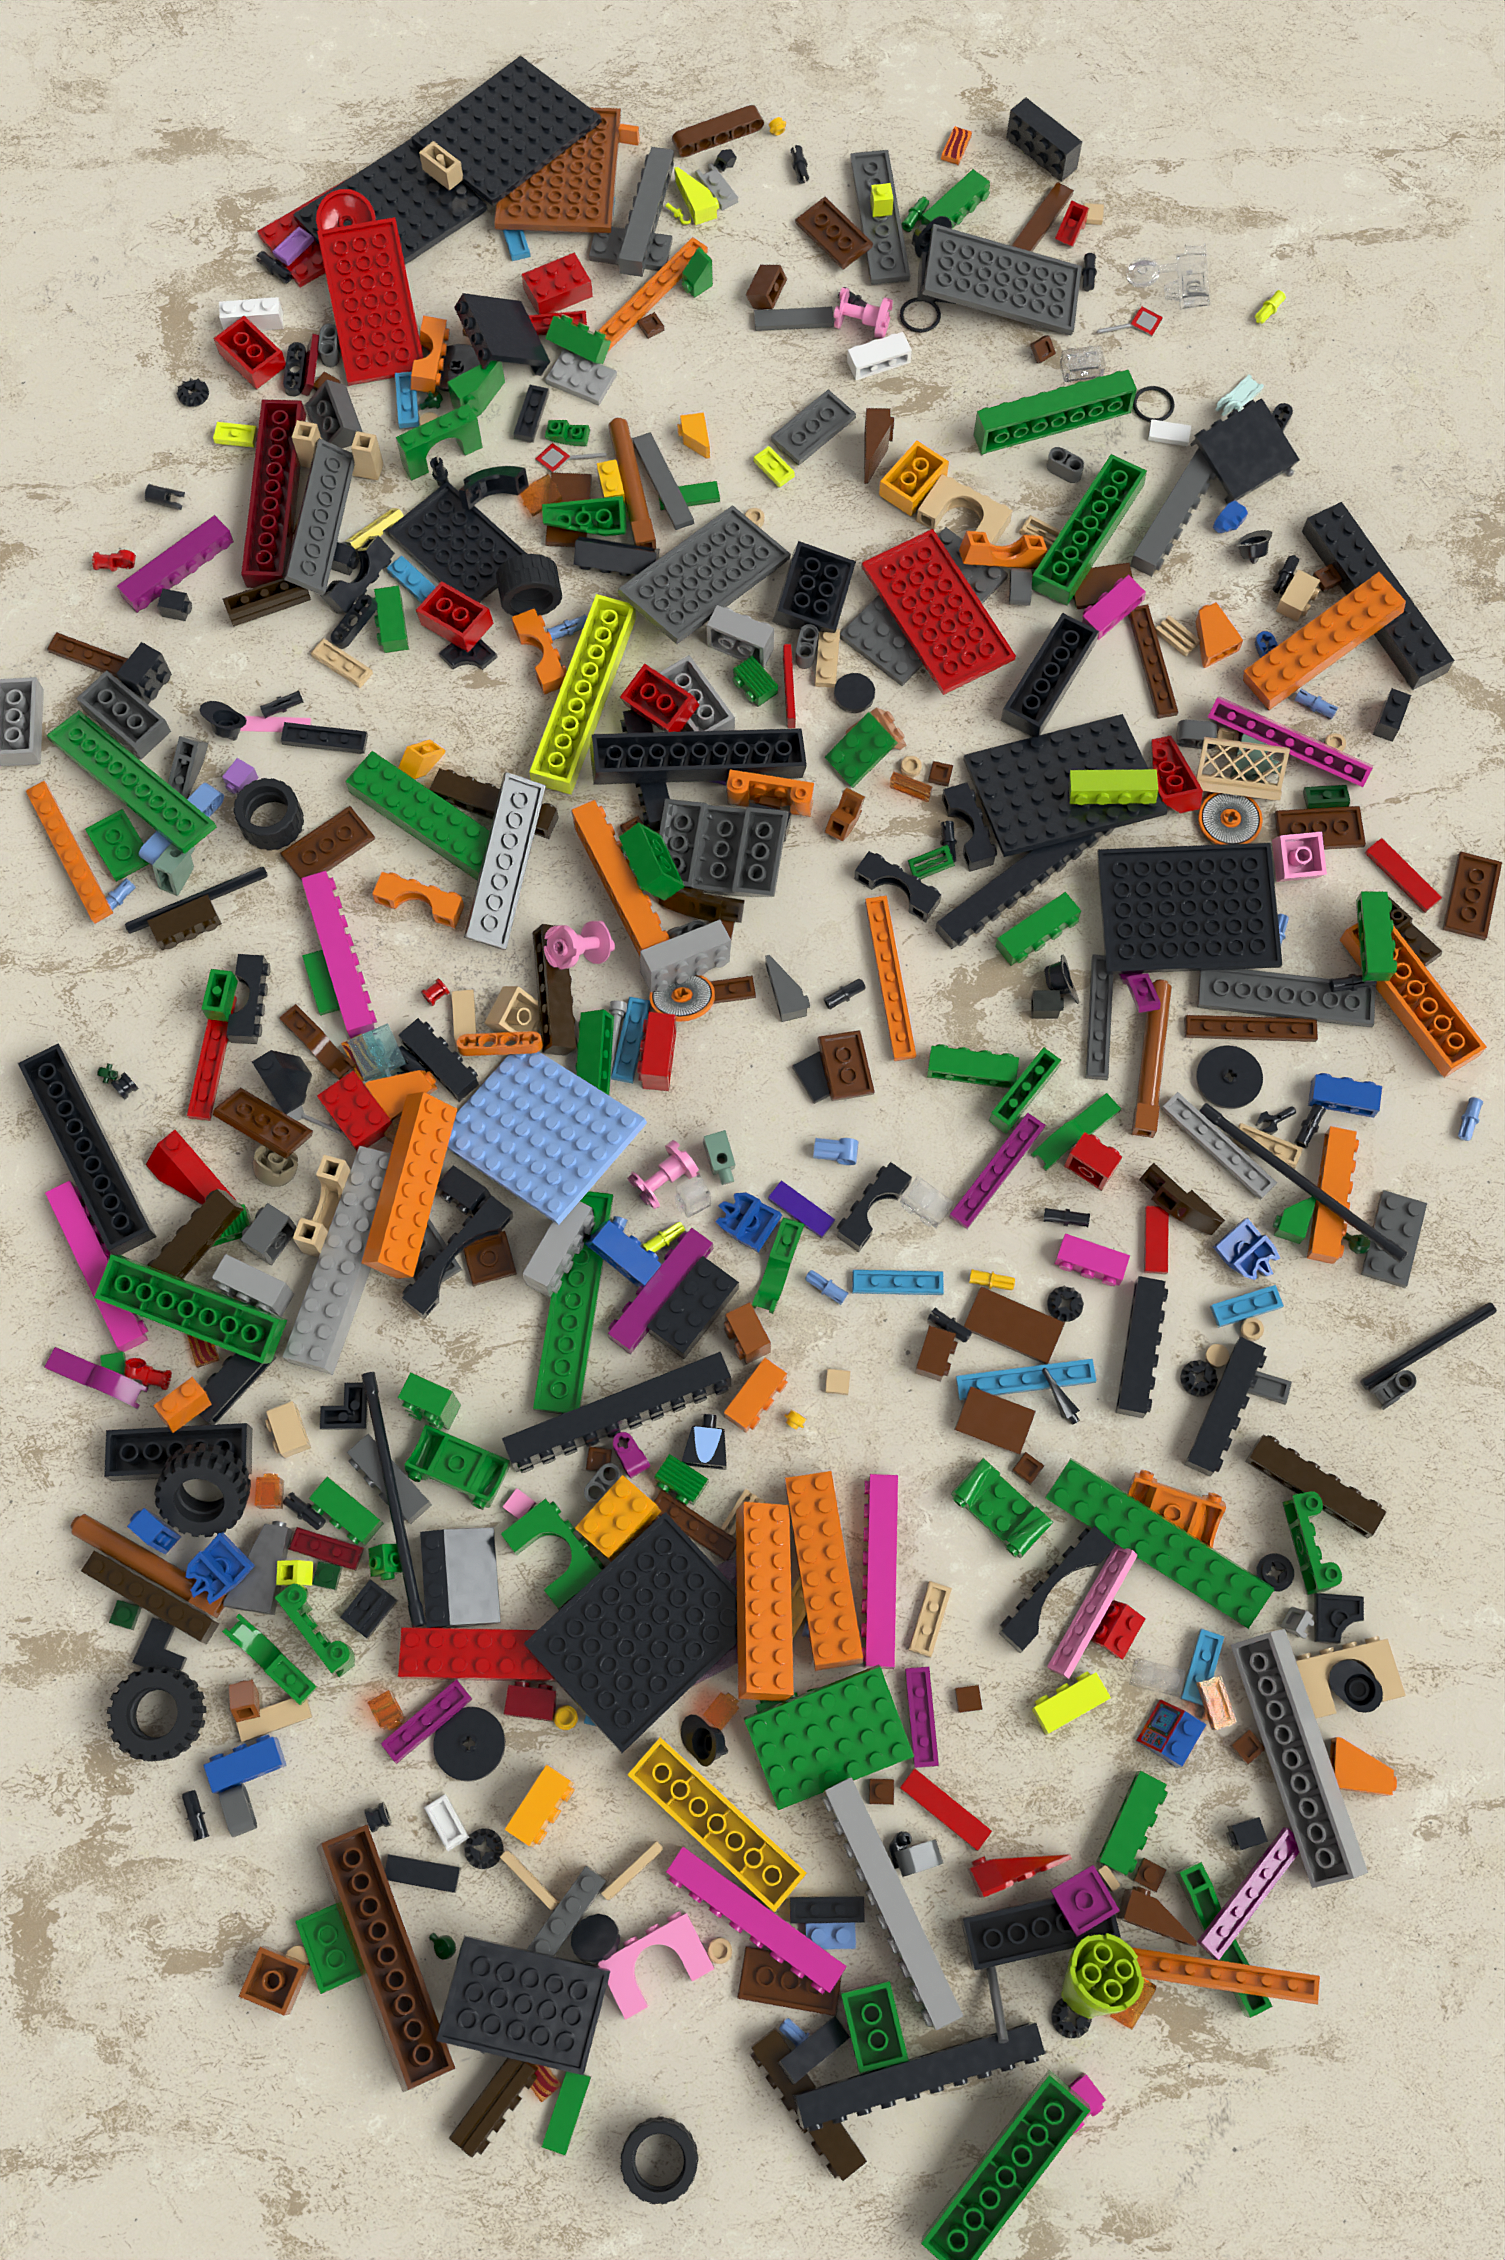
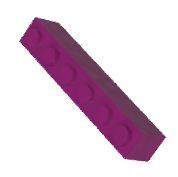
M215 515L117 585L122 598L136 613L147 608L151 602L160 597L163 588L170 589L178 585L185 577L196 572L200 566L207 561H211L222 550L227 549L234 542L230 530Z
M692 1227L688 1232L684 1231L681 1234L674 1250L671 1248L664 1256L665 1261L661 1267L658 1268L645 1286L639 1287L636 1292L637 1297L633 1302L629 1301L622 1309L623 1315L619 1320L614 1319L608 1327L609 1339L630 1355L648 1333V1324L702 1256L707 1258L714 1249L713 1242Z

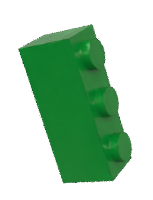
M562 314L561 317L553 316L545 339L594 363H604L612 342L605 338L606 334L597 330L595 332L589 331V326L580 322L577 325L572 322L573 318Z
M399 585L374 589L375 597L373 599L378 604V615H374L376 628H380V633H377L378 645L383 646L385 653L409 650L403 601Z
M328 1476L309 1497L314 1503L311 1507L320 1515L327 1513L331 1517L329 1522L338 1530L344 1527L349 1532L347 1537L355 1544L362 1542L366 1546L384 1524Z

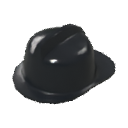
M946 216L934 218L929 224H922L915 229L912 245L918 258L921 259L922 252H928L931 229L934 224L952 229V223Z
M1259 530L1243 536L1236 545L1242 558L1250 559L1251 563L1255 564L1259 558L1268 554L1269 540L1273 534L1272 531Z
M207 701L200 706L199 711L201 715L211 723L212 729L217 736L229 738L233 741L237 740L241 728L246 725L247 720L245 716L219 701Z
M1063 954L1061 955V961L1045 967L1046 984L1050 990H1060V994H1071L1074 1001L1079 1004V998L1071 979L1068 962Z
M1352 1660L1339 1661L1333 1666L1329 1675L1330 1686L1335 1694L1350 1708L1357 1712L1367 1713L1379 1707L1383 1699V1690L1381 1684L1362 1665Z
M691 1714L685 1717L681 1725V1739L685 1748L701 1766L708 1767L714 1760L728 1753V1749L725 1746V1737L720 1729L709 1726L698 1715Z

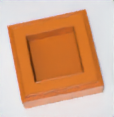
M620 124V143L638 146L640 141L639 127Z

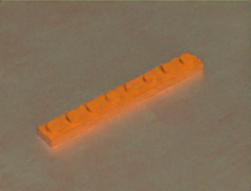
M692 237L598 330L606 334V339L612 341L609 350L682 279L683 270L699 247L706 254L708 253L707 246Z
M42 781L26 790L91 920L97 923L113 914L114 912L48 784Z
M887 895L866 898V910L894 1061L916 1058V1051Z
M1132 1948L1138 1956L1137 1961L1144 1978L1318 2005L1320 1976Z

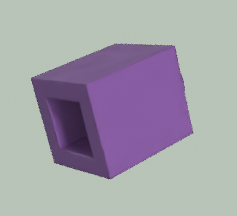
M236 758L222 776L226 789L233 794L239 793L245 785L259 778L255 768L239 758Z

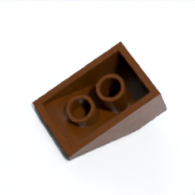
M866 408L864 484L869 483L887 453L889 441L893 442L894 417H890V408Z
M1133 1886L1132 1889L1124 1890L1119 1907L1120 1911L1116 1919L1182 1944L1197 1946L1198 1941L1157 1898L1150 1896L1151 1891L1139 1886Z

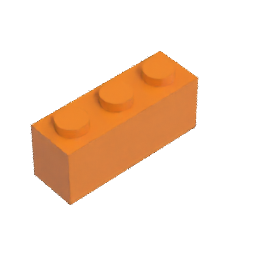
M764 1358L724 1411V1417L745 1433L750 1428L754 1430L761 1420L759 1418L763 1410L767 1412L774 1403L772 1398L776 1392L781 1393L788 1383L786 1381L787 1373L767 1358Z

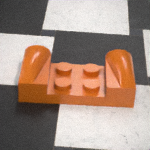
M730 770L727 782V804L748 807L749 800L759 803L760 796L782 799L781 807L790 806L791 814L811 817L814 783Z
M1141 1470L1140 1473H1134L1128 1495L1213 1548L1218 1526L1227 1508L1220 1495L1209 1492L1208 1495L1200 1497L1158 1483L1157 1479L1154 1478V1474L1149 1471Z

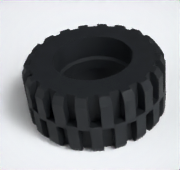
M200 1443L199 1447H196L195 1444L188 1445L185 1451L184 1449L177 1450L166 1461L155 1487V1504L160 1509L159 1514L163 1519L167 1518V1524L172 1528L177 1527L179 1529L178 1532L183 1534L186 1532L191 1533L192 1537H199V1535L213 1537L214 1533L218 1535L222 1532L225 1533L227 1528L232 1529L244 1513L251 1488V1480L248 1478L249 1472L246 1467L242 1468L243 1462L239 1457L235 1459L233 1457L234 1453L228 1449L226 1451L221 1450V1446L218 1445L210 1447L208 1443ZM193 1479L209 1481L221 1490L224 1497L216 1501L198 1500L185 1490L183 1483Z
M172 1667L141 1668V1671H134L129 1674L126 1681L122 1680L117 1685L119 1690L117 1693L113 1692L110 1698L113 1701L112 1706L107 1707V1714H110L111 1720L107 1721L108 1729L113 1731L111 1735L113 1742H118L120 1744L118 1748L123 1753H129L130 1757L149 1762L173 1759L179 1756L181 1752H186L191 1748V1743L199 1738L200 1734L198 1732L200 1728H204L206 1721L203 1720V1713H207L206 1706H203L202 1702L205 1697L203 1692H199L197 1682L191 1680L187 1673ZM155 1690H163L170 1693L177 1704L178 1710L175 1725L169 1733L161 1737L147 1736L142 1732L137 1722V1708L140 1701L147 1693Z

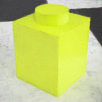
M891 183L871 185L870 203L873 217L892 215L893 194Z
M277 1561L276 1585L290 1586L291 1584H299L302 1586H312L313 1561Z

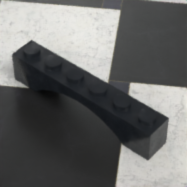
M491 1196L488 1200L485 1198L478 1205V1212L473 1217L470 1215L462 1224L463 1229L459 1233L455 1232L447 1242L449 1245L444 1250L440 1249L432 1259L434 1262L429 1267L425 1266L417 1276L419 1279L413 1285L410 1283L402 1292L404 1295L402 1297L403 1303L421 1318L425 1319L438 1305L442 1279L454 1258L475 1241L499 1235L513 1219V1212L494 1196Z
M1095 1526L1090 1531L1085 1528L1077 1537L1080 1540L1079 1544L1075 1548L1072 1545L1069 1546L1062 1554L1065 1558L1060 1565L1055 1562L1046 1572L1049 1575L1048 1579L1044 1583L1039 1580L1031 1589L1034 1593L1029 1600L1024 1597L1015 1607L1018 1610L1017 1614L1013 1618L1008 1615L1000 1624V1627L1003 1629L999 1634L1019 1653L1023 1652L1039 1634L1041 1610L1053 1587L1062 1578L1074 1571L1098 1566L1116 1546Z

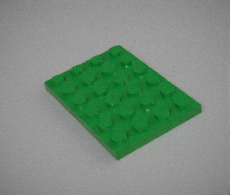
M879 1664L744 1717L778 1810L824 1793L825 1790L851 1777L854 1781L914 1757Z

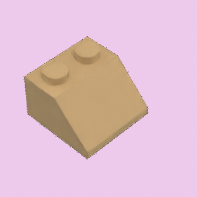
M503 986L484 1024L497 1033L538 1032L540 1028L538 1001L518 986Z

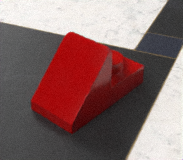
M1071 200L1055 239L1074 247L1081 229L1084 230L1089 208Z

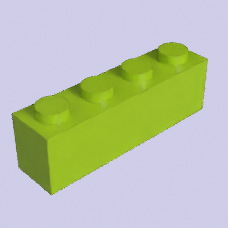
M1157 769L1070 770V804H1150L1157 801Z

